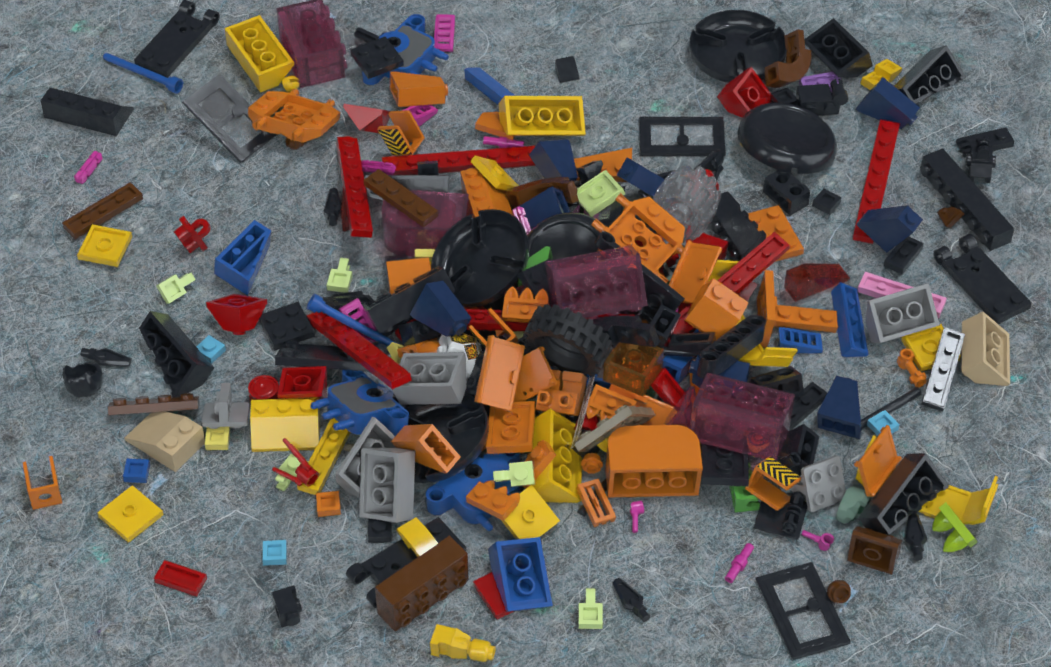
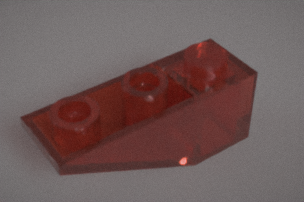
M804 263L786 270L784 288L796 302L834 287L840 282L849 281L850 277L840 264Z

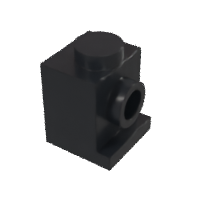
M295 586L271 592L273 605L281 627L298 624L300 622L299 612H302L299 598H297Z

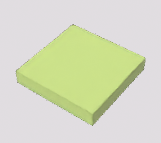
M604 170L577 188L579 200L577 202L589 216L593 217L615 202L620 193L624 196L625 192L613 177Z

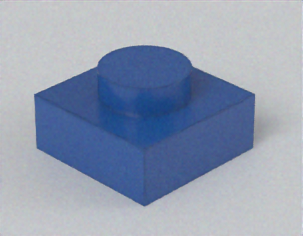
M126 459L123 474L124 482L147 483L150 469L149 459Z

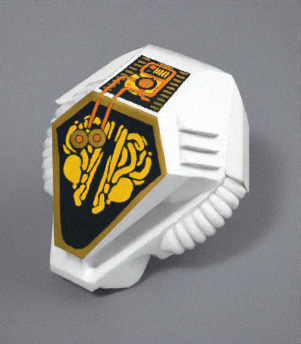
M464 333L448 337L441 334L439 339L441 346L437 348V352H464L466 355V379L468 380L480 351H482L480 343H478L477 338Z

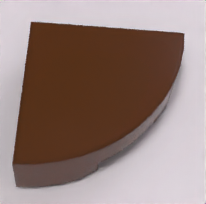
M944 207L937 212L948 228H951L964 215L960 209L954 207Z

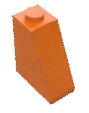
M390 72V91L398 107L445 104V96H448V86L441 77Z
M433 424L406 425L391 441L396 448L415 450V462L442 473H448L461 457Z

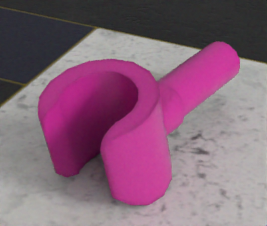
M642 501L631 503L630 514L632 516L633 533L638 532V515L644 514Z
M805 530L801 533V535L817 542L819 549L822 551L828 550L830 544L834 541L833 535L829 533H824L821 537Z

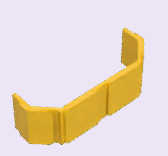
M717 260L708 281L713 278L718 280L739 261ZM742 315L738 323L745 319L744 315ZM759 344L738 361L750 363L752 366L788 367L798 350L797 348L766 347L763 349L761 344Z
M873 435L871 441L869 442L866 448V451L874 442L876 436ZM858 467L856 479L864 487ZM998 476L994 477L989 489L969 492L949 485L946 490L936 494L937 497L932 501L926 502L918 512L935 519L936 515L941 511L939 507L946 502L964 525L984 523L998 489Z

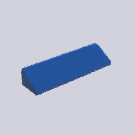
M480 67L464 69L465 79L497 105L504 96H515Z
M840 282L831 291L834 311H837V332L841 356L866 357L869 354L858 290Z

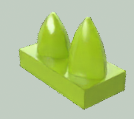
M945 502L939 507L941 511L933 521L932 530L944 532L953 527L955 528L945 540L943 551L955 552L968 545L970 548L974 546L978 541L950 506Z

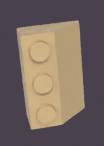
M984 312L962 321L961 333L965 334L961 348L962 373L974 383L1010 385L1009 333Z

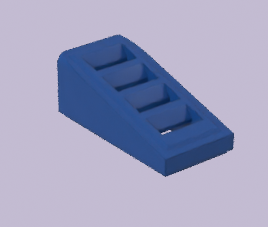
M785 327L778 328V348H797V353H823L820 333ZM811 341H815L816 345H812Z

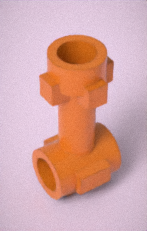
M902 349L897 358L898 366L901 369L908 370L911 375L909 377L911 384L918 388L924 386L927 383V376L924 372L918 371L914 365L915 355L913 351Z

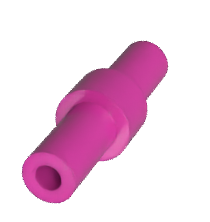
M484 136L483 144L499 146V148L524 146V141L509 140L507 137L502 136L500 138Z
M746 543L740 554L736 555L731 562L732 567L725 576L727 582L733 583L738 573L746 567L747 559L754 550L752 544Z

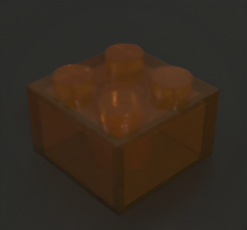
M618 343L604 362L603 381L644 396L663 368L664 349L657 346L649 347Z

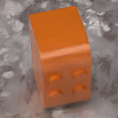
M681 425L623 426L611 433L608 439L605 466L608 498L699 496L703 466L699 439L691 429Z

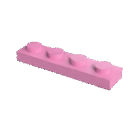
M865 272L857 292L879 298L913 287ZM931 293L937 316L940 318L947 298Z

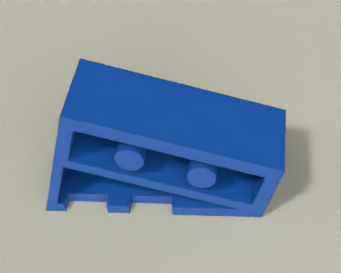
M254 220L215 258L214 274L248 296L270 247L271 230Z

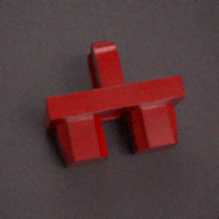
M182 216L179 219L182 225L173 232L189 253H192L198 247L205 251L208 247L202 238L209 234L211 230L210 224L204 219H197L190 224ZM203 226V228L198 233L195 231L196 229Z

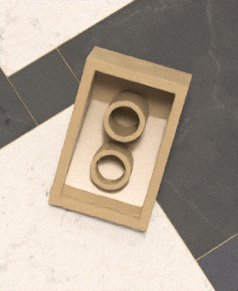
M165 411L151 412L125 437V441L174 472L205 444L202 426L186 416Z

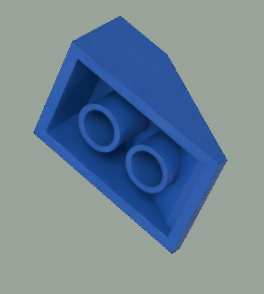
M540 537L497 541L488 548L492 573L506 612L553 606Z

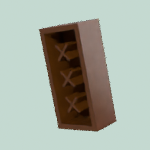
M449 535L375 587L377 614L394 631L409 625L415 617L426 613L432 605L438 601H443L449 593L466 584L469 580L468 553Z

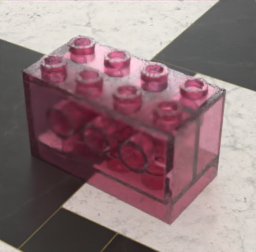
M310 0L276 8L279 37L284 49L294 61L292 70L299 79V88L345 78L347 62L343 55H346L344 43H340L339 31H335L333 17H329L328 5H324L323 0Z
M632 245L545 262L552 307L553 305H558L560 309H565L566 307L573 313H581L585 319L590 318L594 320L599 317L598 315L607 314L608 316L620 314V311L629 309V311L633 312L648 306L640 254Z
M707 373L692 405L690 429L697 435L700 443L762 459L771 456L777 461L790 429L795 394Z

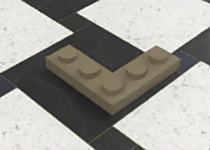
M624 405L615 411L616 415L612 418H605L597 423L595 430L592 432L589 430L579 436L580 440L574 445L578 452H588L609 437L616 429L623 426L643 425L656 416L652 408Z

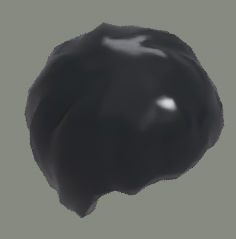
M86 362L84 364H77L75 367L66 365L63 368L62 376L66 390L78 398L90 397L101 388L103 373L98 364Z

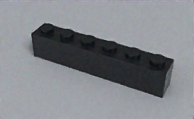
M943 148L922 157L921 174L943 196L946 203L950 204L951 207L960 209L964 213L961 218L968 228L978 236L982 244L992 251L1011 243L1014 227Z

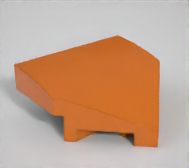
M484 112L475 123L476 130L499 137H507L509 140H513L515 137L506 135L500 124L499 112Z

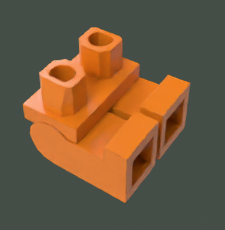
M551 369L557 384L545 391H539L535 410L545 412L551 408L559 414L578 416L581 411L588 378L583 373L562 372Z

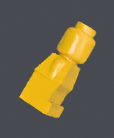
M436 624L430 641L431 655L437 657L442 654L453 659H467L469 656L471 660L487 662V660L492 661L494 659L496 646H491L489 641L477 638L471 641V637L461 630Z

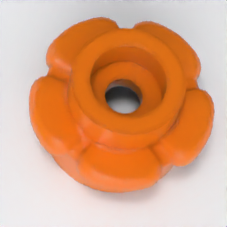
M588 453L581 460V466L585 472L595 474L601 470L603 462L598 454Z

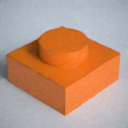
M339 491L316 493L318 517L341 515Z

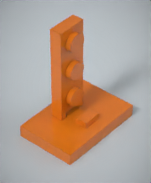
M764 271L756 297L757 315L762 316L766 320L763 341L760 343L763 348L768 346L774 327L836 333L838 328L837 311L777 305V296L774 294L773 271Z

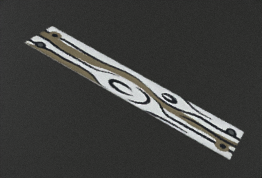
M595 376L589 377L571 449L579 439Z

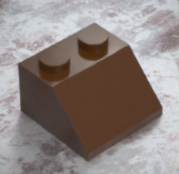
M857 526L852 532L847 561L892 575L900 554L902 540L892 535H885L869 528Z

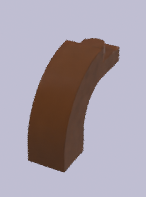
M797 29L785 35L786 62L777 61L765 67L767 87H784L801 79L807 73L811 63V50L805 49L804 30Z
M554 177L516 186L506 190L511 210L550 187L563 191L567 203H575L579 201L577 187L574 181H569V177Z

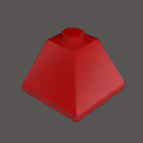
M750 67L726 84L717 98L729 113L743 118L752 108L770 103L771 92L753 68Z
M231 294L206 302V307L222 329L231 331L233 335H244L246 331L254 329L267 305V299L239 294Z

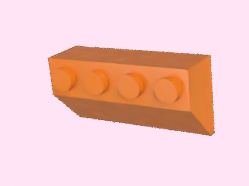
M477 168L460 171L462 193L469 215L472 214L474 217H478V211L487 209L502 210L512 214L505 190L496 189Z

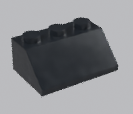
M834 18L804 39L805 45L838 78L858 77L873 66L869 52Z

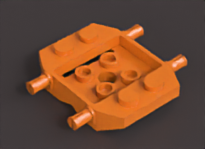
M292 89L288 93L267 91L248 107V116L253 122L252 127L254 129L282 134L290 140L302 143L321 137L340 120V112L334 108V100L329 99L326 103L298 96L299 91L297 89ZM283 107V109L280 112H276L278 109Z
M620 193L615 201L624 207V212L609 227L603 225L597 218L591 226L598 232L606 231L612 234L619 246L667 283L669 280L659 273V269L673 254L678 253L681 256L684 250L682 243L685 227L652 198L646 197L632 202ZM637 215L643 221L638 220L637 218H635V216ZM645 223L648 224L659 235L654 234L651 230H649L646 227ZM660 236H662L669 243L666 244L665 242H663ZM635 240L641 241L644 247L637 246ZM598 248V252L606 258L608 254Z

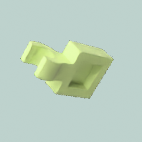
M340 258L338 269H331L327 282L328 291L343 293L349 291L353 277L352 271H349V259Z
M192 272L180 278L175 274L156 285L166 304H169L187 293L184 286L196 279Z
M291 453L279 469L297 477L295 471L301 463ZM279 474L275 478L279 482L276 488L285 491L292 482Z
M533 461L509 463L510 470L493 471V478L496 482L511 480L512 487L535 485Z
M586 588V603H579V629H602L603 603H595V589Z

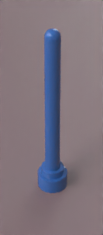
M109 53L103 54L104 60L164 84L168 91L178 94L183 88V80L178 77L167 78Z
M315 293L307 304L306 309L313 313L323 312L369 338L385 344L387 347L392 342L397 343L326 305L323 297Z

